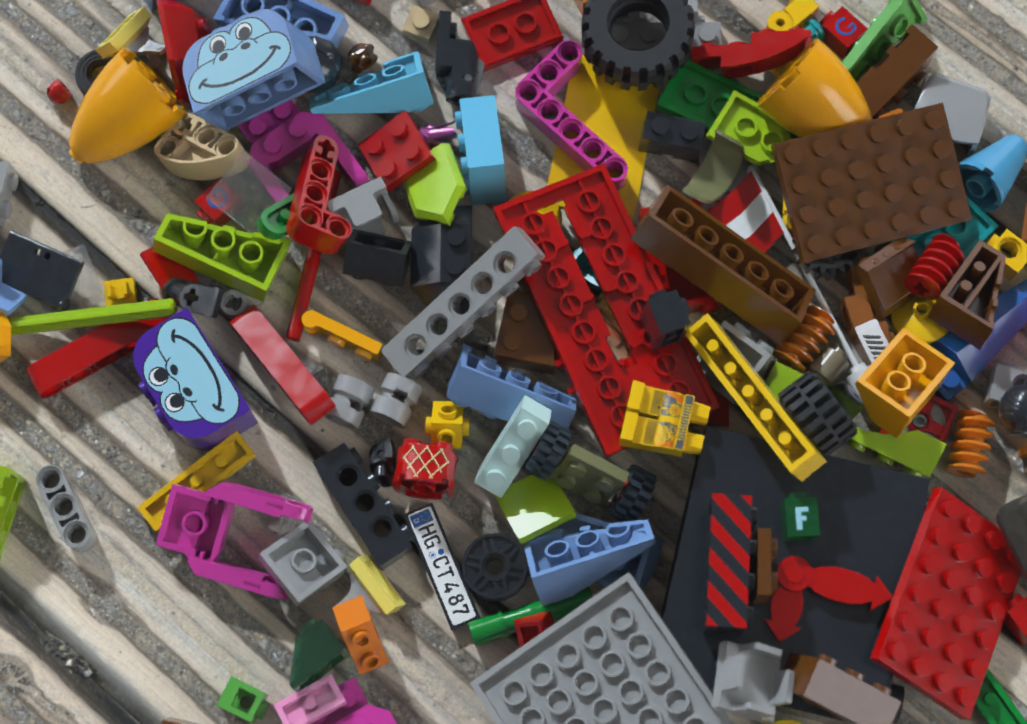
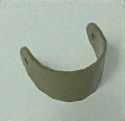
M718 129L715 130L714 140L699 169L689 184L682 190L687 195L703 203H713L729 190L740 172L745 156L742 143Z

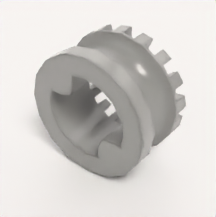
M233 289L223 294L220 306L226 317L234 319L249 307V303L243 292ZM229 299L242 300L241 308L236 311L232 307L227 308Z

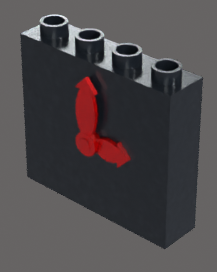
M706 426L702 434L704 435L701 454H696L660 617L712 693L714 692L720 642L730 641L740 645L758 642L782 650L780 671L784 669L791 652L818 658L819 654H823L838 662L837 668L843 671L849 668L864 675L863 682L871 686L875 682L891 689L890 696L901 701L892 723L897 724L904 703V686L891 683L893 674L872 661L870 657L927 507L930 479L831 455L827 457L822 455L827 462L801 482L790 473L766 440ZM806 492L807 497H817L820 536L816 540L783 542L780 503L784 498H788V494ZM712 493L752 496V505L758 506L757 525H754V531H751L750 538L754 537L758 528H770L771 538H777V558H774V562L771 563V571H777V591H774V595L770 596L766 604H754L753 624H750V628H747L742 636L702 633L708 505ZM749 563V571H752V563ZM752 593L748 595V604H752ZM795 694L792 695V702L790 704L778 705L775 708L777 712L825 724H848L816 705L811 706L803 702L804 699Z

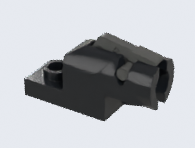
M440 11L435 59L436 77H444L446 101L454 105H460L459 99L477 97L485 63L478 59L473 41L456 39L457 23L452 22V12Z

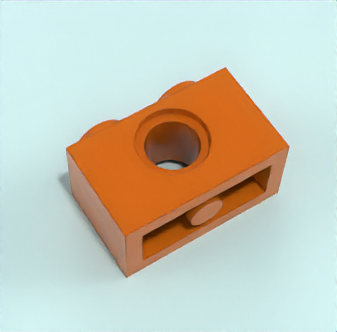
M358 596L332 607L340 632L359 675L388 664L389 660L363 596Z

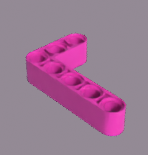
M573 40L563 41L518 83L515 89L516 108L584 171L604 163L608 171L617 170L620 172V177L611 178L617 191L625 186L628 166L625 160L553 97L579 72L582 65L583 51L579 43ZM566 55H571L576 59L573 61H566L562 57ZM549 74L553 75L555 79L546 81L542 77ZM532 94L535 98L527 101L522 99V96ZM546 113H553L557 117L552 120L545 119L543 115ZM567 132H574L578 135V137H576L575 139H568L564 136V134ZM588 151H596L600 156L597 158H589L585 155V153H587Z

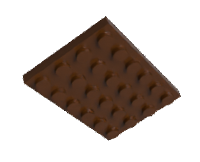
M943 102L771 145L800 264L972 220Z

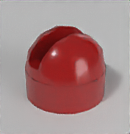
M58 78L47 88V96L54 104H63L73 97L69 89Z

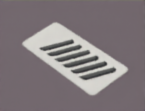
M876 319L855 327V331L871 363H873L889 343Z

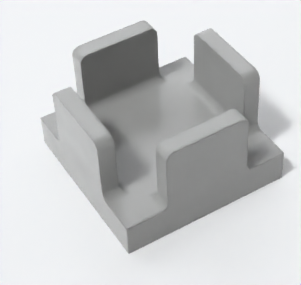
M381 177L329 200L327 203L328 211L345 218L350 223L352 230L357 229L384 235L386 231L380 220L382 210L384 209L387 210L393 224L399 222L398 212L388 195L386 185Z
M730 641L720 642L711 708L763 723L774 722L776 706L792 702L795 672L792 670L780 671L782 650L758 642L744 645Z

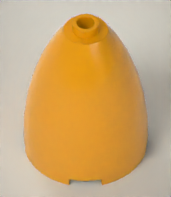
M818 38L795 57L794 62L781 75H778L757 102L761 111L798 137L873 120L867 101L848 69Z
M123 47L103 68L87 91L77 111L69 138V146L71 147L69 153L80 164L84 161L88 164L105 162L133 152L161 136L188 113L187 108L184 106L180 108L176 104V95L170 86L149 65L147 66L142 61L137 62L134 59L137 55L127 47Z

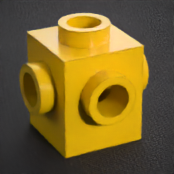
M433 401L432 417H426L425 435H431L432 445H435L436 442H448L453 445V449H462L463 436L469 437L470 419L464 418L463 407H459L450 401Z

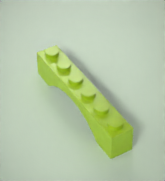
M776 361L765 383L779 400L778 394L804 374ZM856 427L858 434L847 442L848 445L864 452L866 447L878 452L875 458L890 466L893 465L894 461L906 466L903 472L919 477L925 475L929 478L947 445L919 430L901 433L896 439L891 434L866 431Z

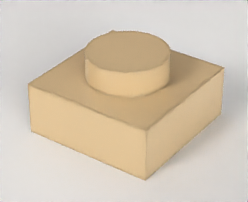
M413 5L402 29L403 35L430 44L439 24V14Z

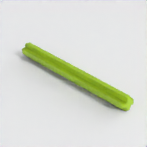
M169 298L8 318L11 325V336L171 317L176 314L177 306L175 300Z

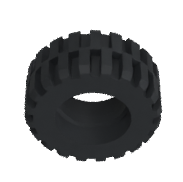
M587 0L581 22L584 56L588 63L593 64V71L598 76L604 74L605 82L612 86L615 82L621 83V89L629 91L630 86H638V91L647 90V85L653 84L655 88L664 85V78L667 77L668 80H672L678 75V68H684L688 61V55L691 54L695 32L693 8L691 5H688V0ZM645 12L653 15L663 24L666 34L665 38L657 46L645 51H632L621 47L612 39L610 26L617 18L626 13Z

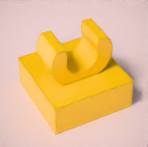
M134 277L103 281L106 306L138 302L136 280Z

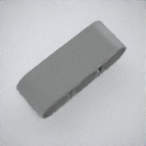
M55 465L42 467L36 474V484L63 541L78 552L89 551L94 547L97 535L69 476ZM53 475H59L58 485L54 488H48L47 482L49 478ZM66 502H72V511L68 515L61 516V506ZM79 529H85V539L80 543H74V533Z

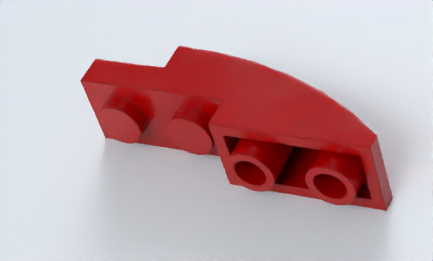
M793 27L787 31L762 29L759 32L751 33V44L735 41L729 45L704 43L700 46L692 47L691 58L694 63L707 69L721 68L723 76L726 78H738L772 70L794 60L802 50L813 42L811 29H804L802 27Z

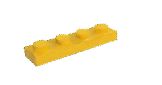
M236 431L140 504L137 509L154 531L159 533L172 484L176 483L206 492L226 481L257 456Z

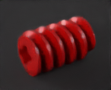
M948 234L935 235L932 242H930L914 264V267L905 277L904 286L916 296L932 300L938 299L941 291L946 288L947 282L951 281L953 274L958 271L959 266L965 261L958 242Z

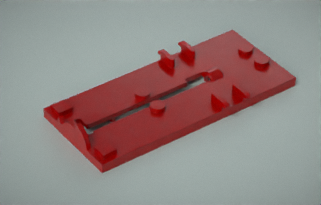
M604 163L493 207V213L503 235L514 226L522 228L546 256L540 261L541 267L531 276L527 277L525 275L523 279L560 357L554 361L556 367L564 366L572 383V387L566 390L569 395L577 394L606 458L630 448L620 446L619 443L633 380L643 382L646 386L674 391L683 395L695 396L694 402L711 407L709 414L721 408L693 351L691 342L686 336H684L681 342L655 351L652 350L639 317L649 296L664 288L646 250L640 248L637 243L630 239L636 229ZM564 201V211L594 272L596 282L601 287L631 351V356L616 361L606 340L611 334L554 212L551 211L542 215L536 211Z

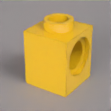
M1008 229L1000 237L994 234L987 242L988 245L998 251L1006 249L1011 253L1012 258H1006L1003 277L1011 281L1027 263V244Z

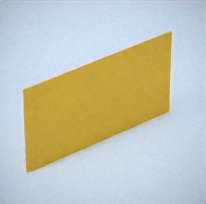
M582 54L581 69L568 82L564 106L627 163L626 184L618 193L631 220L634 221L647 155L646 152L638 151L647 111L655 112L659 87L655 88L653 84L647 85V90L638 91V86H630L629 91L621 89V83L615 82L612 86L605 82L604 74L598 76L593 71V64L588 63L584 54ZM567 132L564 134V136L568 139H575L576 137H578V135L574 132ZM555 145L547 186L584 171L557 145ZM588 151L587 153H585V155L589 158H597L600 156L596 151ZM617 170L608 171L611 178L621 176ZM564 201L557 203L559 207L565 206Z

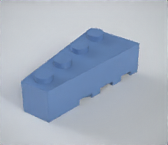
M223 0L213 18L219 27H224L236 21L242 15L261 9H270L279 13L307 36H317L328 40L337 49L349 28V24L343 14L313 0Z

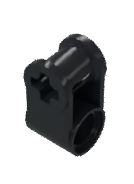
M172 278L163 287V298L174 299L176 306L182 309L187 307L191 312L217 318L225 289L203 282L197 283L180 278Z

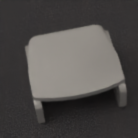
M932 74L931 76L926 75L924 77L913 110L943 102L952 141L968 144L965 152V157L968 158L974 154L979 144L991 97L983 88L940 74Z

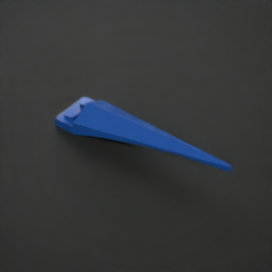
M1027 279L997 297L999 300L994 314V329L981 350L950 331L937 341L927 343L955 362L947 378L936 391L935 395L949 401L962 391L1026 324Z

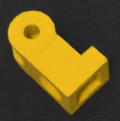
M789 0L787 7L782 11H775L769 16L766 29L787 31L793 27H803L808 18L814 19L816 17L819 5L814 0Z

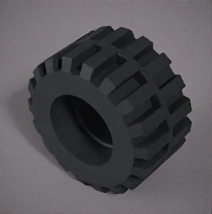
M810 371L806 372L778 394L781 404L822 455L829 456L858 434L852 419L816 374Z

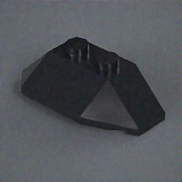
M456 205L453 212L455 216L450 226L433 220H423L411 229L410 289L426 306L430 305L471 266L472 205ZM467 298L462 299L460 302V310L465 314L470 307Z

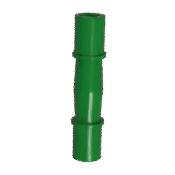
M588 586L574 596L559 602L542 606L540 601H536L501 613L500 610L496 614L468 622L475 647L501 638H509V634L516 633L515 619L545 611H551L553 621L565 617L593 597L590 587Z

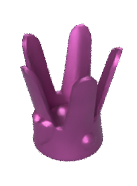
M455 121L438 126H421L420 132L429 148H435L443 143L435 140L456 136L457 133L454 131V128H442L454 124ZM450 144L452 146L453 151H457L455 146Z

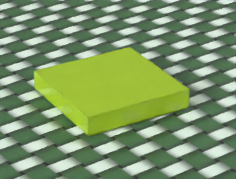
M531 474L509 485L502 498L493 494L520 545L577 517L562 488L551 478L544 481Z

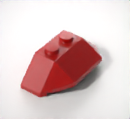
M157 0L176 100L191 110L192 106L183 77V61L186 53L196 41L211 34V27L205 17H202L186 5L176 0Z

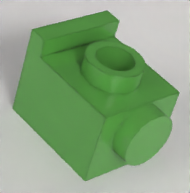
M231 676L216 706L254 724L256 719L263 720L270 707V702L266 701L268 694ZM251 697L253 700L252 706L244 708L242 706L243 698Z

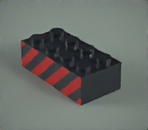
M712 493L708 505L703 634L742 636L745 630L750 628V624H753L754 604H748V595H751L752 591H754L755 571H749V563H752L753 558L756 556V538L750 537L751 531H754V525H757L758 506L752 505V496Z

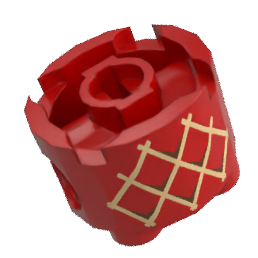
M404 439L403 446L399 447L396 453L397 465L392 483L394 490L399 493L401 488L406 489L405 496L423 500H441L443 493H446L447 498L452 497L455 492L454 474L459 459L457 454L453 452V445L448 442H436L435 445L423 444L418 439Z

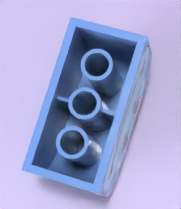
M261 9L242 15L236 21L224 27L216 28L211 34L196 41L186 53L183 61V77L193 113L225 131L326 83L311 38L279 13L270 9Z

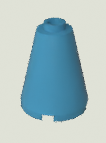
M1007 135L958 163L966 195L984 212H993L1003 204L1027 159L1026 141L1016 135Z

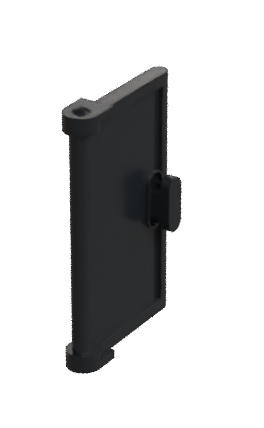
M11 230L0 254V259L2 260V282L57 308L61 312L68 311L72 302L70 297L84 262Z

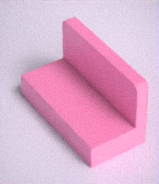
M330 673L274 704V707L283 724H311L346 705L347 702L338 686V682Z

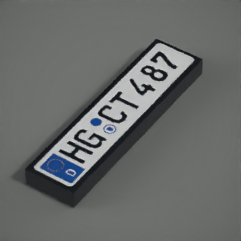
M433 503L404 514L451 631L467 625L470 621L480 619V615Z

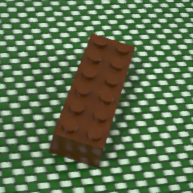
M668 184L650 205L630 238L640 248L654 255L667 267L681 274L691 284L698 286L712 296L715 301L732 310L742 320L749 322L766 337L773 339L780 345L801 324L816 290Z

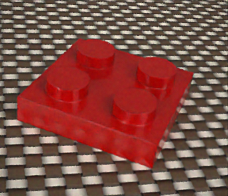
M406 110L358 144L376 178L381 177L384 181L388 193L436 159L411 115Z

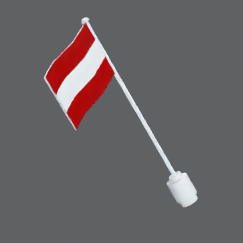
M750 165L747 169L748 175L729 195L706 211L764 253L782 235L785 236L791 250L796 247V244L791 242L792 237L757 172L758 166ZM803 263L800 264V267L804 272L806 265ZM804 272L810 286L816 289L814 293L822 309L834 319L835 323L831 324L853 365L848 370L850 375L846 378V381L859 394L855 383L869 366L865 362L858 364L810 272L807 274Z

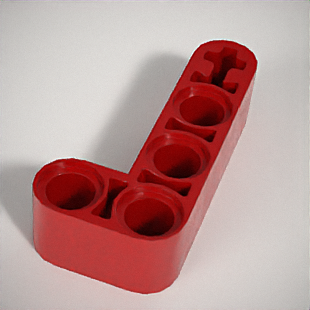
M319 135L302 158L286 231L292 240L324 254L332 255L337 253L349 238L352 227L342 216L326 210L339 147L331 137Z

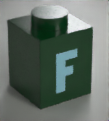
M806 492L788 494V498H784L780 503L783 542L816 540L820 536L817 497H807Z

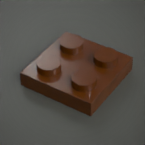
M758 528L753 537L756 538V556L752 562V571H755L752 604H766L770 596L774 595V591H777V571H771V563L774 562V558H777V538H771L770 528Z

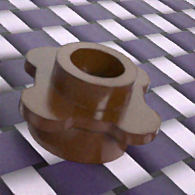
M358 43L350 49L348 61L353 64L352 71L354 73H360L362 70L369 69L376 63L378 56L373 53L374 46L372 44Z

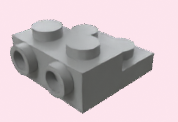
M724 320L720 326L763 380L778 360L771 355L775 349L761 339L757 343L748 338L751 332L738 322L732 326ZM699 354L697 359L710 386L734 405L738 406L737 402Z
M306 521L258 555L260 562L296 606L303 603L316 592L320 593L341 578L348 568L343 554L331 547L326 541L327 537L324 531L318 525L314 526L311 521L310 524H305Z

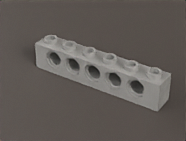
M512 227L380 351L400 375L406 378H420L430 369L428 364L436 357L439 359L446 355L452 348L450 344L457 337L463 338L469 334L474 328L473 323L480 316L484 318L493 312L496 308L495 302L502 296L507 297L519 287L517 282L525 275L528 277L534 274L542 265L540 261L546 256L522 228ZM512 256L515 266L511 272L507 273L504 269V262L508 257ZM489 277L492 281V288L488 293H484L482 282L485 278ZM467 298L470 307L463 314L460 310V302L462 299ZM442 318L447 322V330L444 334H441L438 330V323ZM419 339H422L425 343V350L422 354H419L416 350V343Z

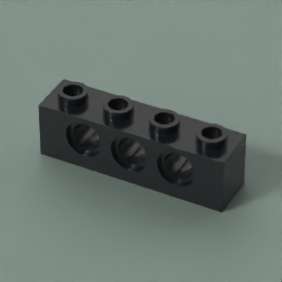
M344 442L314 461L313 464L380 568L384 570L413 551V546L410 542L415 538L405 523L401 526L398 525L393 517L398 513L388 498L382 500L377 493V490L381 487L371 472L366 475L360 467L364 461L356 448L353 447L349 450ZM348 472L355 473L358 476L357 481L351 486H345L341 483L342 476ZM361 499H373V508L367 512L360 511L358 503ZM381 523L391 526L390 534L384 538L377 537L374 534L376 526Z

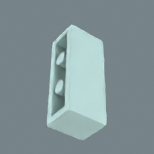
M525 395L478 468L474 483L502 498L549 425L552 410Z

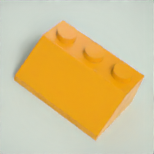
M903 328L855 383L870 420L897 439L941 387L955 362Z

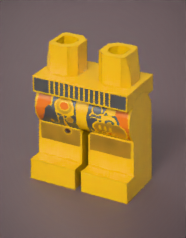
M633 380L619 445L662 454H671L682 458L683 453L701 454L704 435L687 432L689 422L707 426L711 407L694 402L695 396L665 391Z

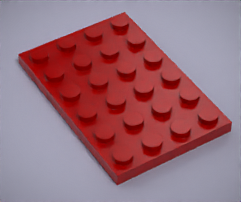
M943 487L933 488L870 659L960 720H970L1006 617L1005 613L1009 608L1007 602L1013 597L1027 556V549Z

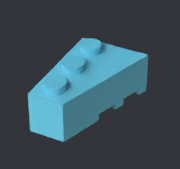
M495 95L459 99L460 111H455L456 128L463 131V134H458L459 152H465V157H460L462 175H468L471 205L506 202L505 166Z

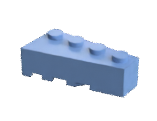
M463 343L449 376L446 398L451 399L452 403L463 408L469 406L477 409L485 417L491 419L500 418L508 422L526 395L552 410L551 421L566 429L569 428L576 413L575 398L541 381L534 385L530 383L531 380L525 373L517 369L506 371L496 364L498 360L488 355L481 359L471 354L472 347Z

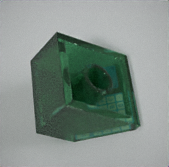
M322 618L317 622L311 619L298 630L301 635L295 639L289 684L295 692L321 679L350 655Z

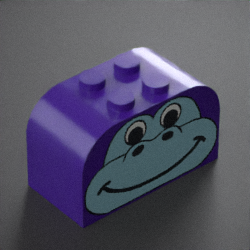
M187 307L151 328L139 338L133 353L135 368L143 380L138 385L153 407L158 405L153 410L161 423L169 432L174 429L188 446L197 450H212L236 431L242 434L258 424L248 404Z

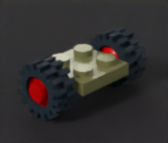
M550 420L549 425L524 462L523 470L544 481L551 478L559 486L582 494L586 500L592 503L604 505L611 498L612 501L608 506V514L623 522L636 521L640 518L643 509L645 510L648 500L651 499V493L655 489L657 475L636 464L624 470L576 444H573L565 453V448L568 446V440L571 437V431Z

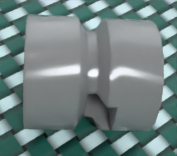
M388 372L380 387L383 394L376 396L369 412L387 424L405 429L412 415L410 407L417 405L423 388L402 375ZM392 394L403 399V401L401 402L391 397Z
M339 374L332 389L335 395L330 397L336 408L324 417L341 426L358 430L365 415L362 408L369 406L375 389L360 379L346 374Z

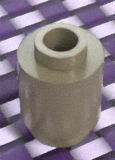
M824 347L809 366L807 372L810 371L816 374L827 388H832L848 368V356L839 347Z

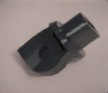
M389 437L373 445L369 451V458L371 460L369 464L370 471L375 475V479L382 487L392 486V476L396 470L394 441Z

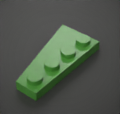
M889 0L888 5L879 16L873 19L869 29L862 38L854 43L850 53L842 63L856 83L876 61H881L887 55L886 51L891 45L903 39L906 33L905 30L911 24L915 25L918 23L922 25L928 19L919 1Z

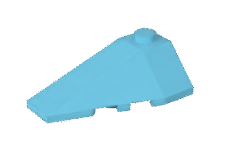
M419 51L382 63L384 69L374 74H369L368 71L360 73L354 83L350 85L339 83L325 91L310 96L311 113H401L404 110L407 112H421L427 109L429 105L434 104Z

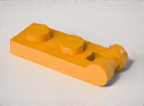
M308 310L302 315L301 319L304 329L309 335L322 334L328 337L327 341L338 348L343 349L345 345L355 350L354 354L365 361L370 362L373 359L380 362L383 353L380 351L383 348L382 343L316 311Z

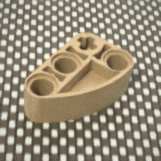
M187 113L171 126L154 146L155 155L171 174L190 180H214L220 177H228L244 171L250 163L248 153L234 135L191 113Z

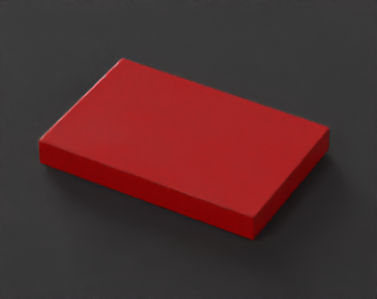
M508 0L461 18V24L468 40L474 43L478 59L485 63L483 72L560 43L564 38L547 0Z

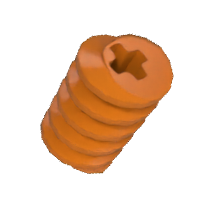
M809 305L801 324L781 345L778 344L776 346L777 350L773 351L774 356L785 366L800 373H805L806 368L801 362L804 361L812 364L814 360L808 353L811 352L819 355L821 351L816 343L824 346L828 343L823 334L833 337L835 331L830 325L835 323L834 319L823 309Z
M959 410L958 413L961 418L956 420V426L959 429L953 433L957 441L951 443L950 447L954 452L948 455V460L951 464L947 465L945 470L957 477L974 478L976 474H985L987 471L979 466V462L989 461V457L981 454V452L992 449V446L985 443L984 439L994 438V434L986 429L987 427H996L997 423L980 412Z

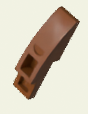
M850 266L845 274L849 296L843 298L839 307L851 342L863 362L869 366L872 363L855 331V327L877 319V315L855 269L856 266ZM887 321L878 322L888 343H890L894 339L893 331L891 329L888 330Z

